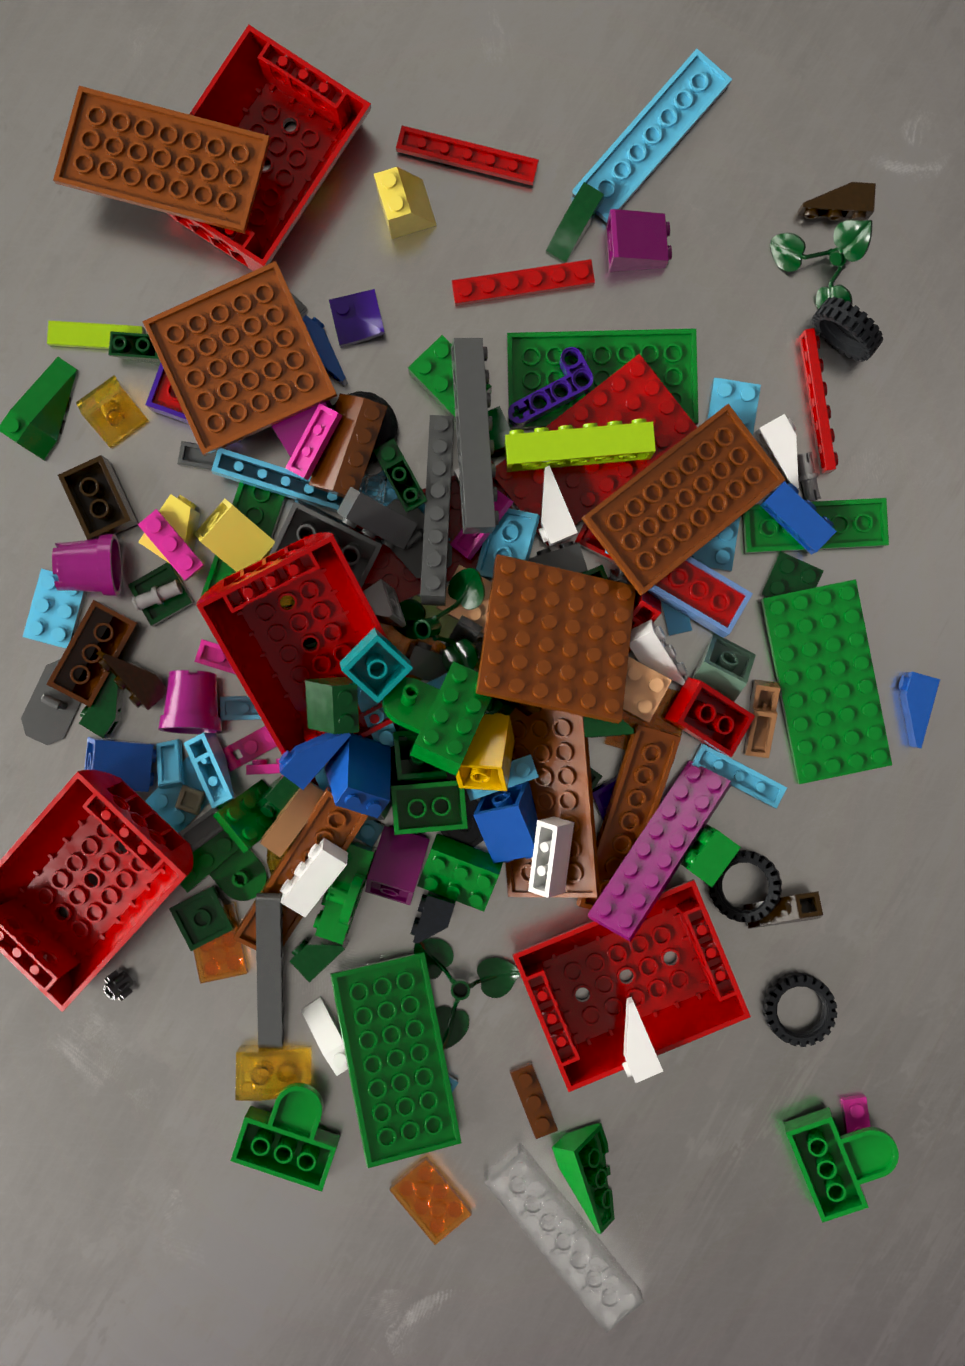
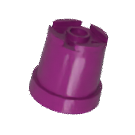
M116 534L100 535L99 539L55 543L57 548H53L52 571L59 578V581H54L58 591L102 592L106 596H119L122 584V564Z
M189 670L170 671L164 714L160 716L158 730L178 734L222 733L221 718L218 717L217 674L207 671H197V673L189 672Z

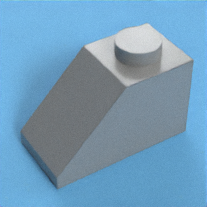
M380 579L363 591L379 623L398 627L406 626L394 588Z

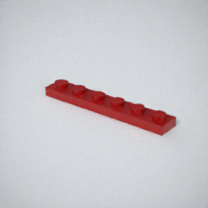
M403 125L401 126L396 145V152L532 186L539 164V159Z
M592 259L452 280L455 306L592 286L595 284Z
M815 328L805 329L802 332L800 341L821 474H827L836 470L838 455L833 450L832 443L835 441V434L833 428H830L829 425L831 409L829 405H826L825 396H827V384L822 380L824 364L818 354L820 339L818 335H815Z

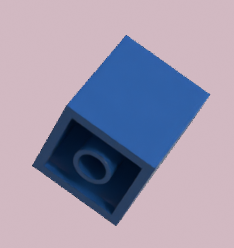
M351 733V736L325 766L333 800L336 806L378 819L390 801L391 747Z
M88 737L84 770H98L120 777L134 791L149 792V786L152 787L154 782V773L151 772V766L156 761V749H153L154 744Z
M529 781L512 786L507 791H498L481 797L473 816L493 863H508L514 859L532 858L538 818Z

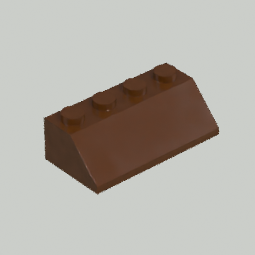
M339 394L334 411L341 414L342 418L312 473L309 486L345 498L350 487L359 491L388 406L363 397Z
M93 600L46 685L91 707L110 673H107L98 662L101 659L96 653L100 650L118 658L137 623Z

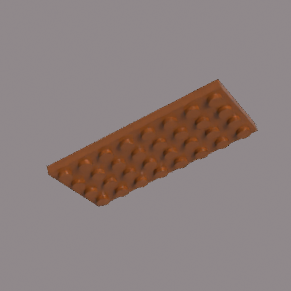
M79 86L53 181L62 186L246 234L271 139L270 136Z
M727 404L581 519L641 596L786 479L731 406Z
M515 708L509 715L515 739L512 761L530 754L532 756L539 777L530 780L529 784L538 820L557 817L574 822L565 893L553 897L597 898L600 896L589 744L588 737L584 735L583 716L546 708L526 716ZM519 858L505 863L508 897H544L528 891L532 858Z

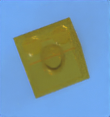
M115 375L76 402L83 417L110 448L149 421Z

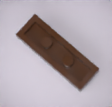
M532 1062L510 1070L512 1080L535 1138L538 1139L558 1131Z

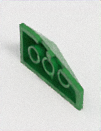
M57 357L10 409L0 424V432L45 461L59 441L62 421L65 420L66 407L69 398H71L79 370L60 357Z
M596 1123L566 1133L552 1149L561 1173L596 1232L602 1234L615 1218L612 1190L608 1189L607 1176L611 1175L610 1166H606L605 1154L609 1152L608 1142L602 1124Z

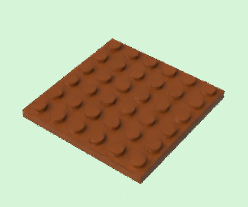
M276 261L142 321L204 456L337 396Z
M497 554L492 576L476 694L619 724L622 721L636 589L630 584Z

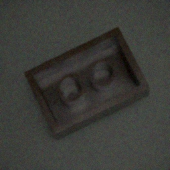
M100 455L58 475L87 540L99 539L100 535L117 534L138 524L107 458Z

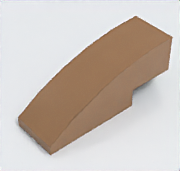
M754 679L749 712L755 715L746 733L745 755L769 758L778 715L776 709L781 689L778 682Z
M310 782L304 790L299 788L263 835L260 844L278 857H281L307 823L324 790L313 782Z

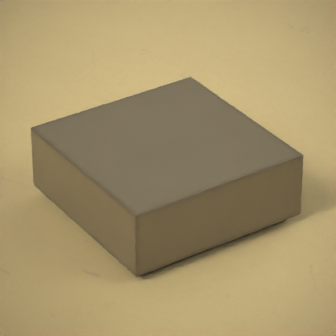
M182 785L175 808L199 815L206 794L202 790Z

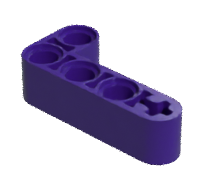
M568 347L563 350L559 365L564 377L510 405L508 421L513 427H523L590 391L593 384V374L579 349ZM567 356H573L576 358L577 363L575 365H568L564 359ZM578 377H585L588 380V384L586 386H579L575 380ZM557 388H563L567 391V395L560 398L555 395L554 391ZM536 399H542L546 402V406L538 409L533 405V402ZM516 410L519 413L524 412L522 419H519L518 416L514 417V413Z

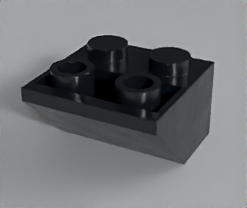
M428 891V895L423 894L417 910L422 912L420 918L415 917L410 933L414 935L413 943L418 944L448 928L456 901Z

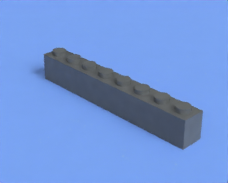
M454 338L451 345L463 534L492 533L496 525H499V513L494 510V502L497 501V487H493L492 478L496 476L495 463H491V454H494V441L490 440L489 431H492V416H488V408L491 406V395L486 393V384H489V370H485L484 361H487L488 350L487 347H483V338Z
M430 415L425 496L428 502L425 503L421 605L446 606L454 416Z

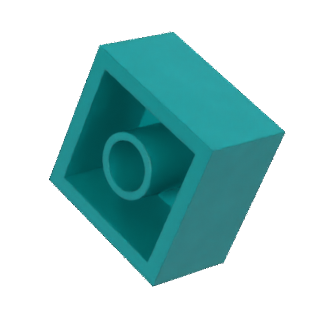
M375 627L339 662L341 671L376 703H379L413 669L410 660Z

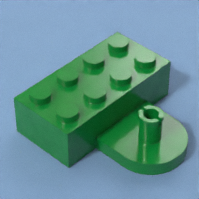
M453 661L440 689L418 679L404 677L383 698L382 706L386 716L392 722L418 733L410 754L411 756L455 776L457 775L492 698L476 694L478 672Z
M235 798L229 800L228 802H226V803H224V804H222V805H220V806H218V807H219L220 809L223 808L225 805H227L229 802H231V801L234 800ZM223 830L193 852V868L180 885L188 893L210 875L227 896L237 901H248L254 899L256 894L261 892L268 881V872L264 862L252 848L243 853L226 831Z
M353 839L346 850L348 852L346 867L324 893L321 902L322 905H325L324 910H320L313 925L314 928H317L315 936L343 945L348 936L377 847H371Z
M293 1083L281 1090L275 1101L272 1113L253 1106L249 1107L230 1161L322 1192L340 1135L318 1128L324 1109L323 1100L319 1092L308 1084Z
M829 1107L784 1122L787 1137L822 1223L869 1208L861 1184L887 1176L895 1169L898 1163V1148L893 1137L888 1132L877 1127H866L841 1136Z

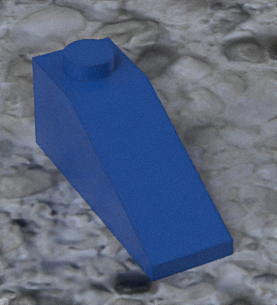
M305 315L303 321L326 372L346 387L348 382L323 329L325 327L324 324L316 317L311 319Z
M905 672V676L901 677L899 681V689H901L899 696L909 746L922 748L940 679L916 672Z
M324 733L296 745L291 751L287 750L279 760L280 773L304 790L351 736V733Z

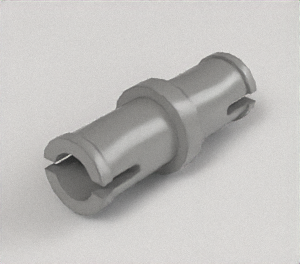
M812 452L797 455L801 474L799 481L803 483L805 498L809 501L821 499L816 479L818 478V473H815Z
M176 579L160 587H151L150 591L132 597V601L136 610L141 611L154 604L161 605L164 603V600L183 594V590Z

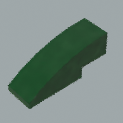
M583 182L553 235L546 252L567 263L603 202V193Z

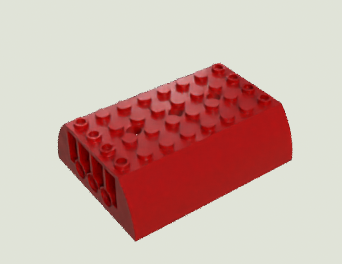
M248 24L189 114L270 136L271 141L265 160L269 161L271 166L268 170L262 171L246 234L172 214L168 215L252 271L270 264L369 114L371 103ZM289 121L297 124L293 131H286L284 126Z
M330 532L308 535L220 580L207 590L196 604L282 755L287 750L291 751L296 745L327 733L308 728L305 679L347 677L341 671L339 662L374 627L387 638L335 537ZM291 596L294 599V604L288 608L283 607L280 604L281 598ZM314 638L317 641V645L313 649H307L303 645L305 639ZM382 701L364 712H361L358 706L359 732L354 734L366 737L393 723L389 718L378 723L379 716L372 714L369 719L374 725L368 728L364 716L382 708Z
M98 770L77 771L0 860V952L63 1012L188 876L193 868V853L190 844L120 777ZM119 841L125 846L124 848L127 850V852H123L119 849ZM90 873L97 877V885L89 882L88 876ZM60 907H64L67 909V918H64L60 915Z
M694 879L663 891L631 942L597 922L591 921L512 954L568 1092L624 1070L622 1063L626 1062L623 1054L626 1002L629 997H632L657 1056L751 1017ZM669 951L675 952L677 956L672 964L664 962V955ZM623 970L632 971L633 977L630 981L623 982L620 980V973ZM579 988H586L589 991V996L585 1000H579L575 994Z

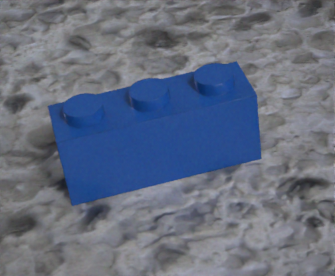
M784 481L760 506L812 555L837 531L833 528L834 524L827 517H821L815 511L817 508L812 502L807 499L804 500L798 495L799 490L793 484H787Z

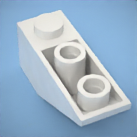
M651 619L631 629L630 648L638 661L683 686L686 681L685 675L688 674L683 662L678 663L676 660L677 654L673 646L666 644L664 640L666 636L660 626L656 627Z

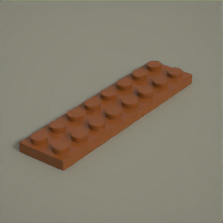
M637 723L634 724V734L630 737L596 841L600 895L659 807L681 737ZM599 897L578 898L576 904L579 907L591 910Z
M327 786L315 805L307 823L293 840L260 893H282L280 890L284 882L294 877V871L301 861L305 863L312 846L315 843L319 845L323 838L346 851L368 818V815L336 806L331 789ZM256 900L233 935L234 940L256 950ZM282 904L284 946L303 916Z

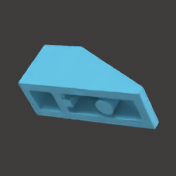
M203 732L184 742V746L212 809L235 798L226 757L216 733Z

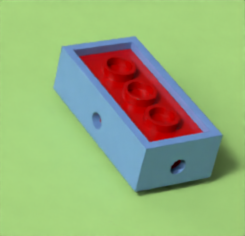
M692 557L685 560L647 591L663 603L722 638L731 633L753 595L750 591Z

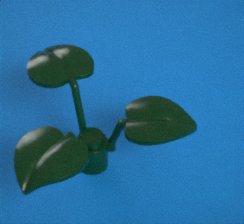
M845 220L839 223L833 235V240L837 247L808 255L803 254L806 244L801 237L793 233L778 234L771 239L770 243L773 258L782 270L793 272L801 267L802 259L807 260L830 255V262L838 266V270L829 281V287L818 289L816 294L817 307L819 308L829 297L842 298L845 302L849 301L853 304L850 291L843 285L834 286V282L842 270L846 268V263L858 261L866 254L872 237V220Z
M467 568L456 573L449 582L448 594L451 598L457 600L453 605L433 617L425 618V608L419 601L415 599L404 600L400 602L406 626H393L399 633L409 639L424 640L432 637L434 641L439 640L450 643L451 645L447 646L442 654V663L447 671H449L453 661L473 670L479 660L477 649L469 640L462 639L456 643L453 639L439 636L442 628L439 621L441 617L457 608L460 603L465 609L472 610L478 608L484 601L485 587L479 571L475 568Z
M429 938L414 945V954L425 952L429 978L436 979L443 971L452 983L451 994L455 998L453 1007L440 1006L436 1009L443 1050L457 1044L468 1031L469 1016L467 1012L456 1009L460 1000H464L469 996L470 988L481 983V990L486 996L500 998L512 989L515 981L520 976L518 968L511 962L500 958H488L477 966V974L480 979L472 983H468L465 979L461 978L455 980L446 969V967L452 964L454 958L453 950L446 941Z

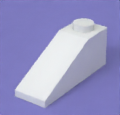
M783 414L760 427L755 433L771 461L786 479L785 482L793 484L798 489L796 427L790 418L787 419L786 415Z
M549 465L544 470L541 510L542 528L538 530L543 542L548 541L549 546L576 536L578 532Z
M319 997L302 1008L301 1012L323 1056L336 1076L348 1069L341 1029L322 997Z
M629 997L626 1002L623 1052L626 1062L622 1063L627 1077L633 1076L635 1083H638L663 1072V1069L632 997Z

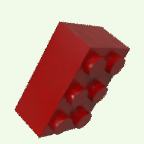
M688 677L664 719L710 748L732 757L755 715L703 681Z

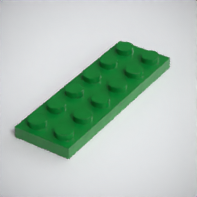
M240 482L232 504L268 536L273 538L286 497ZM217 555L214 556L201 596L220 580L236 573L234 569Z
M887 498L812 502L817 508L815 511L821 517H827L834 524L833 528L837 531L820 549L889 545ZM755 504L743 514L745 553L806 550L760 506L761 504Z

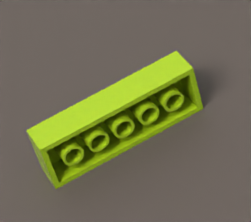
M646 419L632 420L631 424H622V421H611L607 423V426L587 423L583 425V428L573 429L572 425H564L558 427V430L549 431L547 427L534 429V432L524 433V430L509 431L510 434L505 435L504 442L507 472L545 469L549 465L550 468L649 460L656 451L653 422H647Z

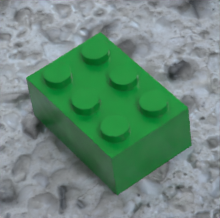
M441 335L408 367L409 375L449 416H454V422L456 423L451 358L452 344ZM486 384V393L491 394L492 386Z
M457 780L390 786L395 835L468 829L464 788H459Z
M706 824L681 865L713 887L741 847L717 829Z
M437 834L417 886L484 912L500 875L503 862L493 863L489 853Z

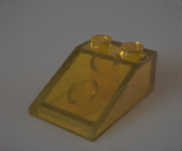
M241 1045L236 1051L235 1100L262 1101L277 1099L281 1090L290 1084L305 1083L311 1086L312 1046H283V1049H259L258 1045Z

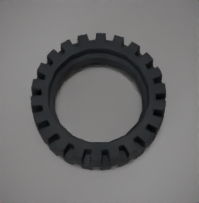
M829 297L812 317V323L815 325L814 328L816 331H819L821 337L825 338L824 341L828 344L831 343L832 348L838 349L839 353L846 354L848 358H854L856 361H867L883 342L882 331H879L878 325L873 324L875 321L872 318L867 317L868 314L866 312L859 311L860 308L855 305L853 307L851 302H845L842 298Z
M738 851L713 887L708 885V888H710L709 894L710 898L713 899L714 906L719 909L722 915L737 922H754L763 919L775 909L782 894V880L775 865L764 855L753 851ZM738 863H751L758 866L765 873L768 880L769 892L765 901L759 907L752 910H741L732 906L726 900L723 893L722 881L725 873Z
M789 973V976H781L779 981L775 980L772 983V988H768L767 997H764V1017L772 1032L782 1041L793 1046L806 1047L807 1044L812 1046L816 1044V1041H823V1037L831 1033L830 1028H834L836 1023L834 1018H837V1004L829 988L819 979L805 973ZM794 987H808L814 990L819 995L823 1005L822 1016L818 1024L805 1032H793L785 1028L780 1023L777 1015V1006L781 996Z

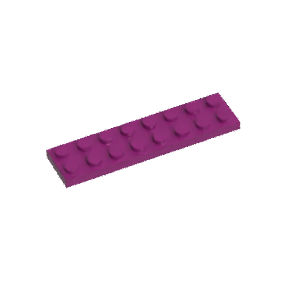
M690 760L588 913V917L630 942L732 785L730 780L702 766L699 768L693 766V762Z

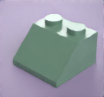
M714 633L697 664L693 678L703 681L734 702L748 682L756 654Z

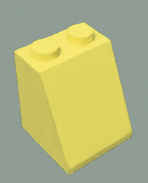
M399 167L374 174L379 200L392 239L436 226L423 179Z
M170 494L159 511L194 552L196 543L194 533L198 530L200 513L195 511L197 506L182 495L176 498ZM144 533L138 543L170 563Z
M226 498L194 533L203 545L236 572L261 560L263 557L269 556L275 543L270 536Z

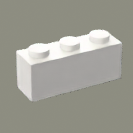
M557 817L537 820L529 892L547 898L565 893L574 822Z
M325 838L322 839L319 845L315 843L310 849L305 863L301 861L294 871V877L291 880L287 879L281 887V903L306 917L346 867L348 852Z

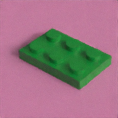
M262 779L213 815L243 853L257 844L274 823L272 818L265 816L260 808L255 805L268 788Z

